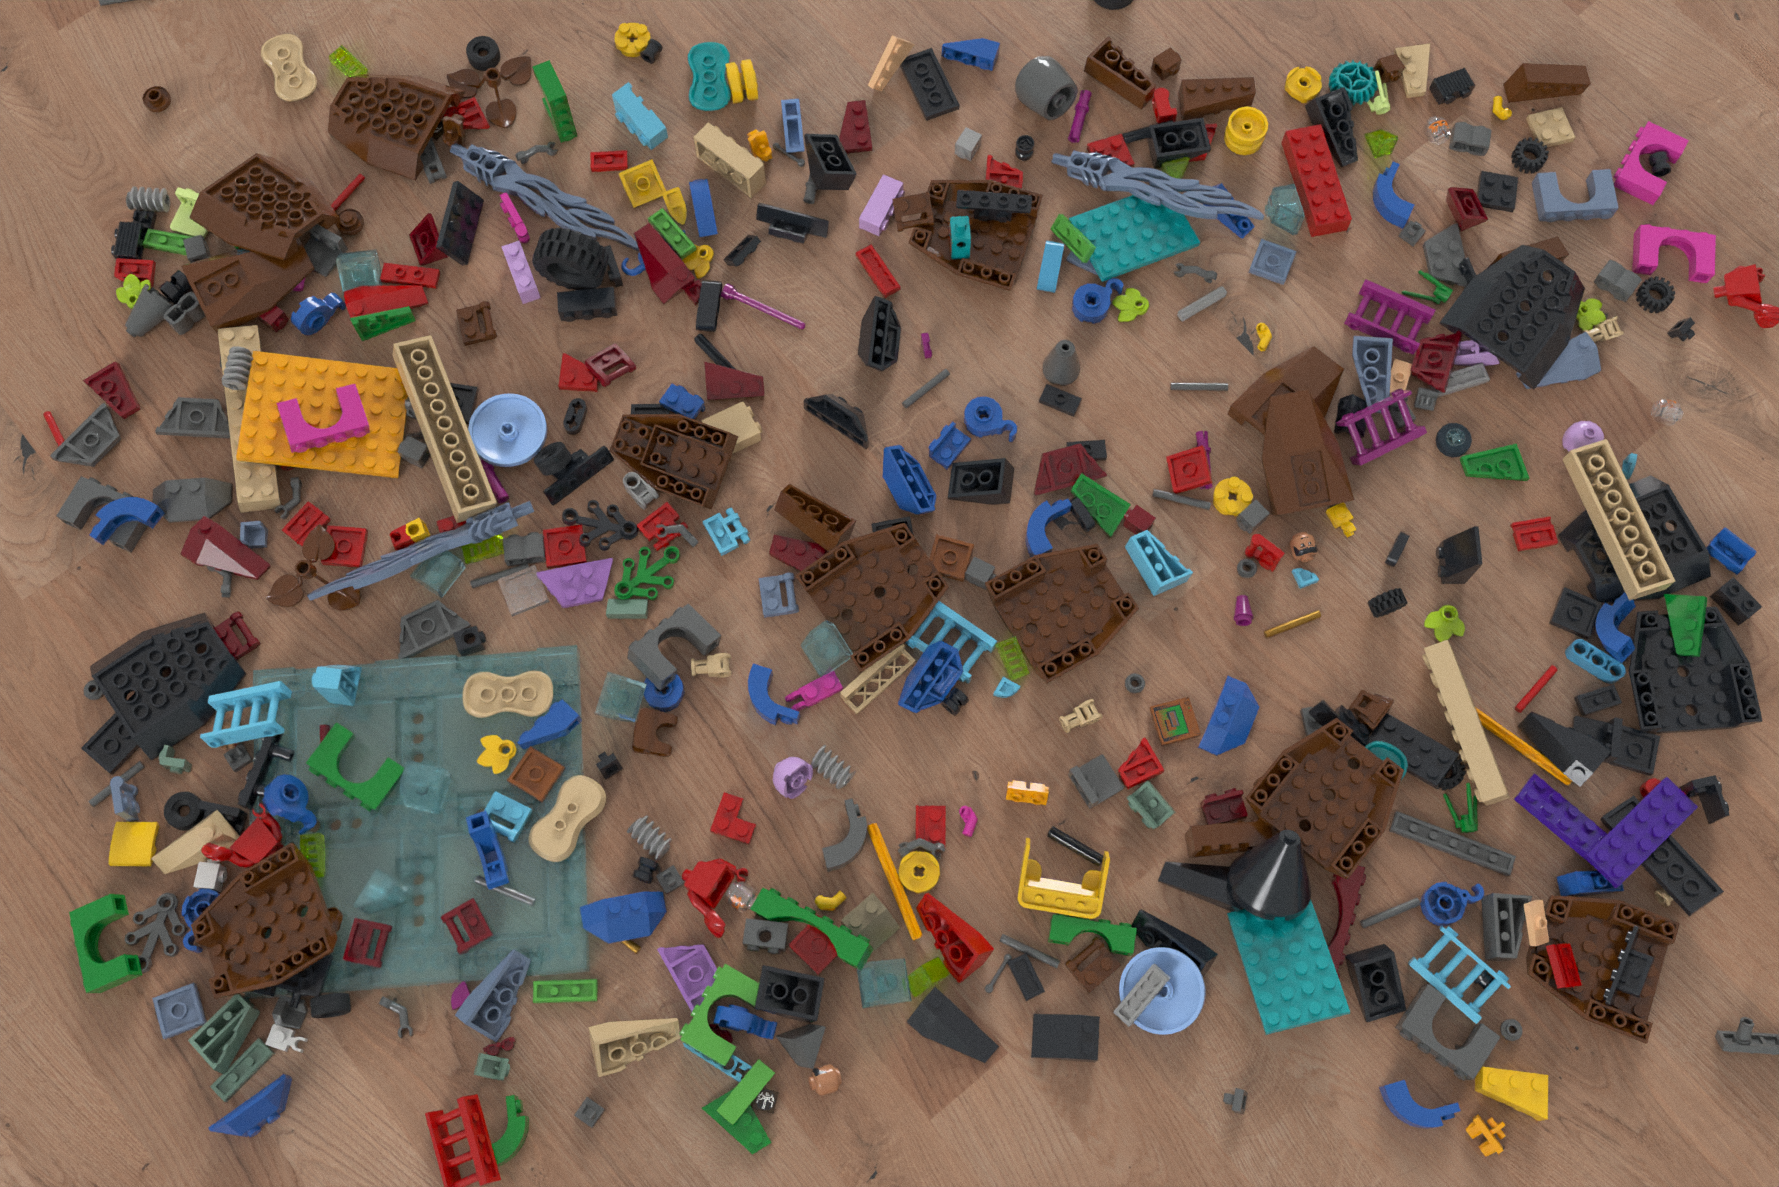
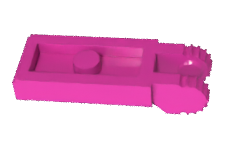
M506 192L501 194L502 202L499 204L504 214L508 212L510 216L508 221L512 228L515 227L514 230L517 238L521 243L529 242L530 236L511 199Z
M832 671L787 695L785 700L786 702H791L802 697L803 701L793 705L791 708L800 711L842 691L843 687L835 672Z

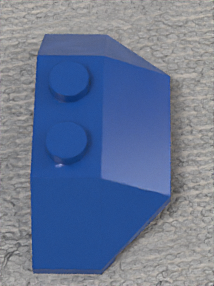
M901 445L885 447L883 454V478L899 509L917 515L933 512L935 510L936 494L920 463L904 451Z
M941 640L928 646L907 676L898 705L917 713L922 709L941 703L964 672L958 649Z
M1227 676L1198 748L1218 756L1245 744L1259 710V705L1246 683Z
M663 892L633 893L602 899L580 907L583 929L608 944L651 936L667 912Z
M281 1075L250 1099L212 1124L208 1129L211 1132L243 1137L257 1135L261 1131L262 1126L266 1123L271 1124L280 1118L279 1114L285 1111L292 1082L291 1076Z

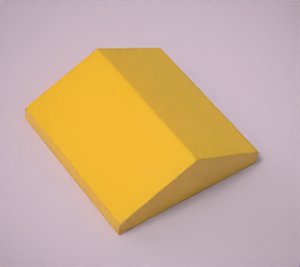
M653 159L618 173L633 208L662 197V192L666 191Z

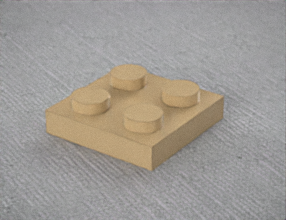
M1562 107L1530 114L1526 118L1534 139L1537 138L1538 143L1544 142L1542 146L1552 147L1573 142L1575 139V135Z

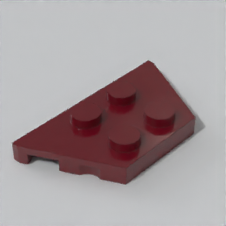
M1458 330L1455 334L1445 336V333L1435 337L1420 339V345L1417 348L1411 366V375L1438 391L1445 393L1463 333Z
M1080 443L1045 452L1041 455L1034 496L1073 486L1081 473L1091 480L1107 477V474L1098 466L1093 457L1086 452V449Z

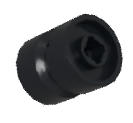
M177 270L170 277V282L165 281L159 287V290L175 305L178 304L180 298L186 293L193 292L186 275L180 270Z

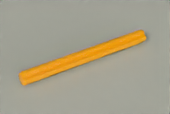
M1476 708L1482 726L1565 785L1571 784L1572 780L1564 775L1550 759Z
M872 823L867 826V831L911 939H920L922 932L877 823Z

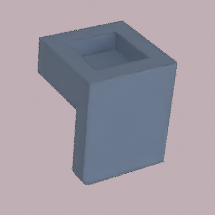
M261 521L241 522L240 541L250 549L267 548L268 529Z

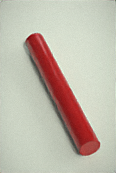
M359 173L331 204L334 211L363 182L365 177Z
M44 412L43 416L59 447L65 440L51 412Z
M1551 665L1514 709L1521 713L1558 669Z

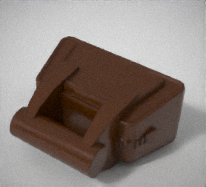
M1361 690L1348 709L1357 716V720L1364 724L1370 734H1372L1393 705L1394 700L1379 694L1372 695L1365 690ZM1363 701L1367 703L1365 708L1360 707Z

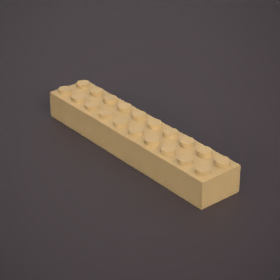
M258 325L218 329L223 375L231 347H244L249 349L252 354L253 351L262 352ZM224 386L240 512L275 509L281 505L276 465L237 461L236 459L247 388L245 390H233Z
M429 335L393 344L392 355L456 522L466 521L472 516L496 508L497 502L432 336Z

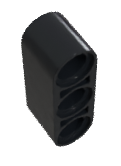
M702 280L696 317V330L716 332L722 281Z

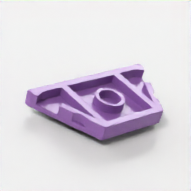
M608 558L537 572V578L544 583L547 590L555 596L557 602L563 608L603 600L613 559Z
M704 944L658 948L659 954L692 1012L696 1004L701 1005L703 1002L702 994L708 985L712 986L716 980L713 978V975L717 968Z

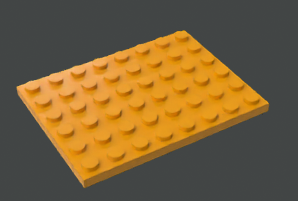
M253 351L236 455L237 461L390 478L399 477L401 456L398 453V448L404 438L407 412L405 400L408 395L397 368ZM356 384L369 423L370 433L363 437L347 438L343 442H331L320 448H308V450L301 453H292L278 412L277 403L297 398L302 416L310 426L319 429L329 428L335 425L342 416L336 388Z

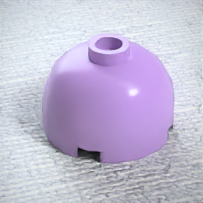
M1579 421L1572 424L1565 431L1562 438L1563 447L1570 451L1604 440V434L1597 424L1590 421Z
M788 757L776 764L773 772L775 789L786 798H796L807 788L804 785L807 779L811 781L813 768L806 761L798 757Z

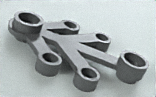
M172 893L162 894L157 899L156 905L143 912H136L133 915V921L138 925H144L149 917L157 913L158 915L154 922L125 935V942L133 946L138 944L141 938L150 934L142 955L138 956L140 967L142 962L146 961L147 963L145 968H141L142 973H146L151 969L152 961L150 958L159 936L164 945V953L167 956L174 957L179 952V947L173 944L164 924L167 915L173 925L172 933L174 935L184 936L187 932L186 925L181 923L176 912L178 898ZM170 900V906L165 907V903ZM143 915V920L138 922V917ZM182 926V931L177 933V928ZM135 935V940L130 942V937ZM173 946L174 951L169 954V948Z

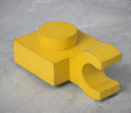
M1344 502L1326 510L1325 513L1335 529L1341 527L1347 538L1354 535L1356 528L1351 522L1354 517Z

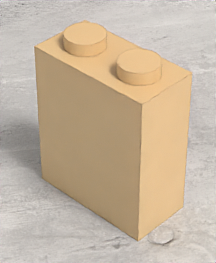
M740 402L702 420V423L739 436L733 453L761 441L760 433L763 432L758 422H754L752 418L754 414L750 406L746 407L744 402Z

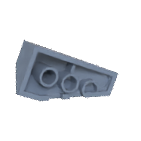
M1587 332L1569 340L1566 348L1537 387L1549 386V384L1560 382L1562 384L1572 380L1581 381L1601 371L1598 348ZM1522 382L1526 389H1531L1529 386Z
M1353 336L1352 356L1367 407L1390 396L1392 338Z
M513 949L466 998L455 1016L467 1026L497 1043L510 1023V1013L513 1005H516L518 999L516 995L520 985L524 982L531 960Z

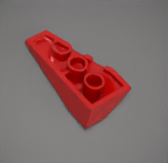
M422 285L359 286L343 292L350 318L407 306L410 309L429 304Z

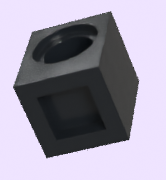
M477 626L453 633L458 652L462 657L485 650L486 636L484 631H480ZM476 638L472 644H467L468 639Z

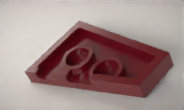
M865 100L847 102L839 136L846 154L872 151Z
M118 362L111 363L83 380L122 418L126 419L141 410Z
M704 362L707 400L765 396L763 376Z
M775 534L769 551L772 557L788 566H792L800 572L828 553L826 549L817 543Z

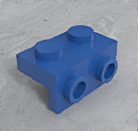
M671 384L659 401L660 405L670 411L691 419H695L700 411H705L704 400L698 395H691L680 385Z
M1726 527L1706 547L1710 556L1716 558L1736 575L1743 570L1748 561L1757 553L1756 550Z

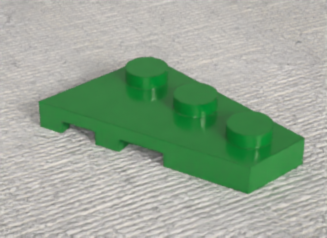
M409 306L350 318L362 342L416 321Z
M1517 444L1461 456L1460 458L1466 477L1528 481L1530 479Z
M1082 473L1070 490L1075 497L1080 499L1089 514L1109 538L1113 535L1131 505Z
M1664 594L1676 653L1680 656L1700 657L1707 597Z
M735 1088L702 1107L709 1116L752 1155L771 1144L751 1105H749L734 1125L730 1124L716 1112Z

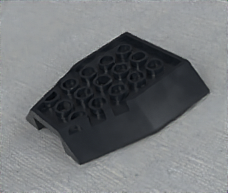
M1521 245L1475 276L1439 324L1454 334L1458 330L1520 373L1521 375L1518 379L1534 390L1569 343L1585 287L1574 270L1547 251ZM1544 272L1551 274V281L1544 280ZM1520 303H1528L1530 307L1529 311H1523L1520 307ZM1499 332H1504L1507 335L1506 341L1499 340Z
M1651 475L1629 484L1675 579V582L1667 589L1633 600L1660 599L1664 597V594H1672L1711 577L1709 552L1670 486ZM1585 510L1558 535V538L1566 552L1572 550L1576 552L1592 580L1587 588L1593 599L1601 603H1613L1625 590L1589 514ZM1671 523L1674 526V531L1668 530L1665 524ZM1598 551L1603 552L1606 557L1605 560L1599 559L1596 553Z
M1717 606L1706 607L1700 657L1680 656L1676 653L1674 639L1669 634L1671 625L1668 614L1659 615L1658 610L1637 612L1633 637L1635 650L1631 653L1629 676L1641 731L1651 734L1721 730L1738 728L1763 721L1750 662ZM1683 668L1686 671V677L1680 676L1677 669ZM1686 706L1693 708L1694 716L1687 714Z
M206 613L143 631L90 666L91 675L132 739L150 760H154L159 756L164 745L173 747L203 727L216 712L208 704L209 696L233 691L247 674L214 629L215 626ZM201 645H207L206 651L198 654V648ZM171 668V674L168 677H163V671ZM130 692H136V697L132 701H127V695Z

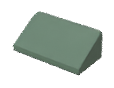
M608 599L606 616L608 619H647L648 599Z

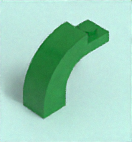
M516 1095L506 1096L507 1129L497 1142L491 1144L498 1167L507 1163L520 1151L528 1135L529 1117L520 1116V1113L523 1112L522 1100H518Z

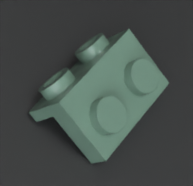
M1150 781L1145 782L1138 790L1127 797L1130 808L1134 812L1138 811L1143 817L1141 819L1142 822L1153 830L1157 829L1176 813Z

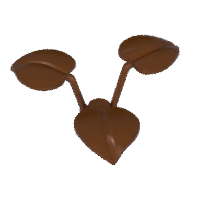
M522 56L509 59L502 64L501 72L496 68H489L486 70L485 75H483L481 82L479 75L471 69H462L447 74V80L451 87L465 91L464 98L475 96L476 88H481L485 81L489 87L494 88L497 101L490 102L487 105L486 116L494 125L508 128L516 118V107L510 99L500 100L498 86L501 84V78L505 81L509 79L513 85L527 83L531 77V57Z
M317 525L303 543L302 553L307 560H300L295 565L298 579L289 574L279 577L266 597L269 602L282 607L298 604L304 596V592L300 588L303 585L302 577L305 579L315 577L325 585L329 584L328 581L316 574V567L312 564L316 563L318 559H328L335 550L334 539L322 525ZM353 586L328 594L329 605L338 611L355 608L360 604L361 600L359 588L354 589Z

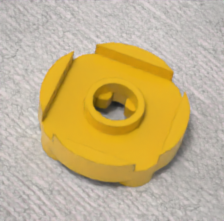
M639 23L620 24L614 37L616 48L627 57L640 56L641 51L646 49L648 41L651 39L646 25ZM630 38H636V39H637V40H634V42H630Z
M1306 66L1300 69L1296 67L1288 73L1284 88L1294 99L1299 100L1301 103H1307L1320 93L1322 78L1311 67ZM1300 82H1307V85L1302 86Z
M1235 476L1220 481L1213 493V504L1223 515L1238 516L1251 504L1253 499L1250 487ZM1230 493L1236 495V501L1234 499H1228Z
M913 851L908 853L901 860L898 870L902 885L907 890L916 894L933 889L940 876L939 863L928 852ZM916 867L919 869L924 868V876L916 877L914 869Z

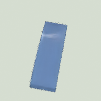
M799 99L781 100L786 153L805 152Z

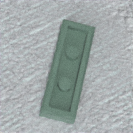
M258 1038L228 1068L225 1075L222 1074L210 1086L211 1089L224 1102H228L275 1053L268 1045H265L261 1038Z

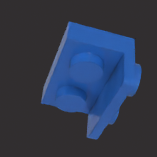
M954 422L949 426L946 425L940 433L941 436L937 440L934 439L928 447L929 457L947 470L971 442V438L959 431Z

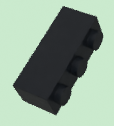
M614 287L557 292L558 313L561 321L572 322L578 319L592 320L599 317L611 318L612 316H618Z

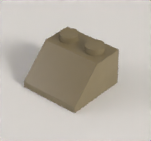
M874 893L870 894L841 920L843 926L852 930V935L858 937L860 934L870 940L869 944L874 948L872 953L900 929V926L888 909Z

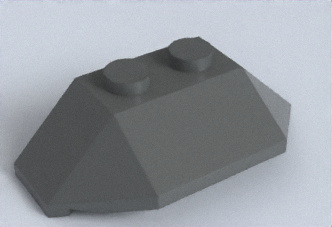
M210 478L166 480L153 489V503L165 512L163 517L170 523L198 521L203 516L211 519L224 507L232 503L233 485L232 483Z

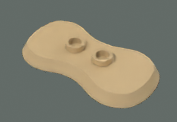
M282 34L266 41L261 48V57L274 73V88L278 97L285 101L294 102L310 96L316 88L317 79L303 61V45L301 40L292 34Z
M535 670L512 677L499 676L491 672H479L470 676L463 688L464 708L470 715L478 718L489 717L500 712H515L529 717L538 716L549 709L553 699V685L550 677L543 672Z
M582 775L573 776L563 783L553 809L537 821L530 831L529 844L537 855L551 862H559L572 854L582 828L587 822L596 817L605 806L606 794L601 785L593 779Z

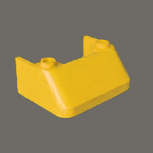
M1026 838L1017 895L1019 904L1029 909L1088 919L1098 917L1102 910L1109 869V852L1104 851L1101 871H1087L1083 876L1081 885L1041 878V865L1036 860L1028 859L1030 838Z

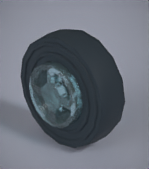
M1448 423L1438 431L1435 441L1437 448L1445 456L1459 457L1468 451L1472 438L1468 429L1463 425Z

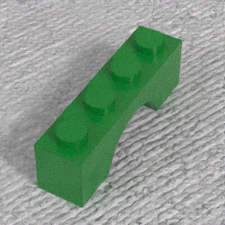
M1057 913L1051 917L1048 942L1069 946L1074 937L1081 933L1089 932L1102 937L1107 943L1110 953L1132 956L1137 928H1132V925L1129 923L1114 925L1111 924L1110 920L1098 919L1097 922L1091 921L1088 918L1069 917V915Z

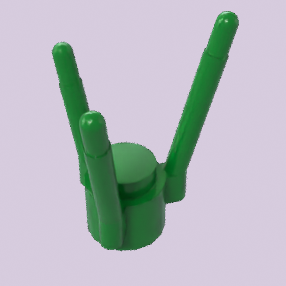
M1419 270L1418 273L1437 286L1433 292L1435 297L1402 291L1404 295L1433 301L1439 305L1441 301L1446 303L1453 289L1443 285L1428 273Z
M1469 782L1466 783L1468 814L1462 815L1461 820H1459L1446 793L1443 794L1455 821L1456 828H1461V833L1478 831L1476 795L1473 796L1472 806L1471 785Z

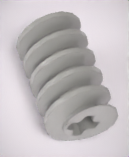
M133 186L126 195V204L130 210H157L158 212H169L170 198L165 188L160 193L159 188H155L153 191L151 187H148L146 190L144 187H140L138 191V188Z
M239 346L230 348L227 357L228 361L225 364L226 368L222 376L223 386L233 390H245L247 388L244 383L248 382L247 376L250 374L248 370H250L252 366L250 363L253 360L249 349Z
M823 745L813 757L811 766L813 769L818 767L817 773L821 774L824 772L823 777L825 779L830 778L829 782L831 784L836 783V788L841 789L851 781L856 771L850 774L851 766L843 768L845 761L837 763L839 756L836 755L831 758L832 750L825 753L826 745Z
M646 815L636 820L628 828L627 833H632L631 837L633 839L638 838L637 843L640 845L644 844V850L650 849L649 855H656L655 860L658 861L669 851L672 839L664 840L666 833L664 832L659 835L660 827L652 829L654 821L647 824L648 816Z

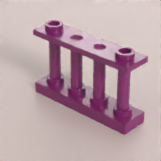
M1365 279L1358 293L1363 296L1355 314L1349 312L1344 324L1353 330H1359L1372 337L1392 338L1393 346L1405 353L1414 355L1420 343L1415 341V338L1422 323L1428 324L1435 309ZM1370 300L1381 304L1373 322L1362 318ZM1388 307L1398 311L1390 330L1380 326ZM1405 315L1415 319L1408 337L1397 333Z
M1397 389L1391 392V396L1354 414L1348 413L1342 416V420L1336 422L1337 426L1348 427L1356 447V455L1350 457L1352 465H1363L1427 433L1425 426H1417L1413 423L1404 400L1405 397L1412 394L1411 390ZM1395 402L1399 406L1406 425L1405 431L1401 433L1397 432L1388 406ZM1381 410L1390 434L1388 436L1389 439L1385 441L1380 439L1371 416L1372 413ZM1364 418L1373 440V447L1368 449L1364 448L1354 423Z

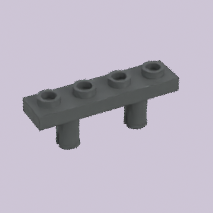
M1747 1017L1740 1019L1737 1032L1717 1030L1715 1035L1722 1051L1779 1054V1034L1753 1033V1020Z

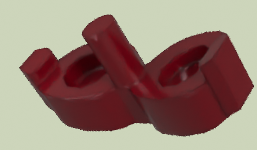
M708 1024L717 1036L732 1044V1034L729 1031L720 1030V1027L716 1024Z
M509 1037L501 1043L497 1042L496 1044L487 1045L483 1050L488 1055L497 1056L500 1053V1049L511 1051L516 1040L514 1037Z

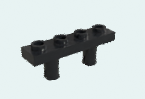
M283 733L271 737H262L260 751L258 750L255 754L253 768L247 773L246 785L238 796V805L252 811L257 797H264V788L267 785H264L263 782L274 757L289 762L293 760L295 751L279 746Z

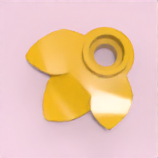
M695 245L697 250L682 260L689 270L695 271L698 279L704 277L710 270L709 262L713 259L714 252L708 245ZM704 251H706V255H705V256H701V254H702Z
M488 735L481 738L480 741L486 750L479 756L477 763L484 767L492 766L494 774L505 771L509 765V760L516 755V745L510 740H502L497 735ZM505 748H510V751L507 754H504L503 750Z

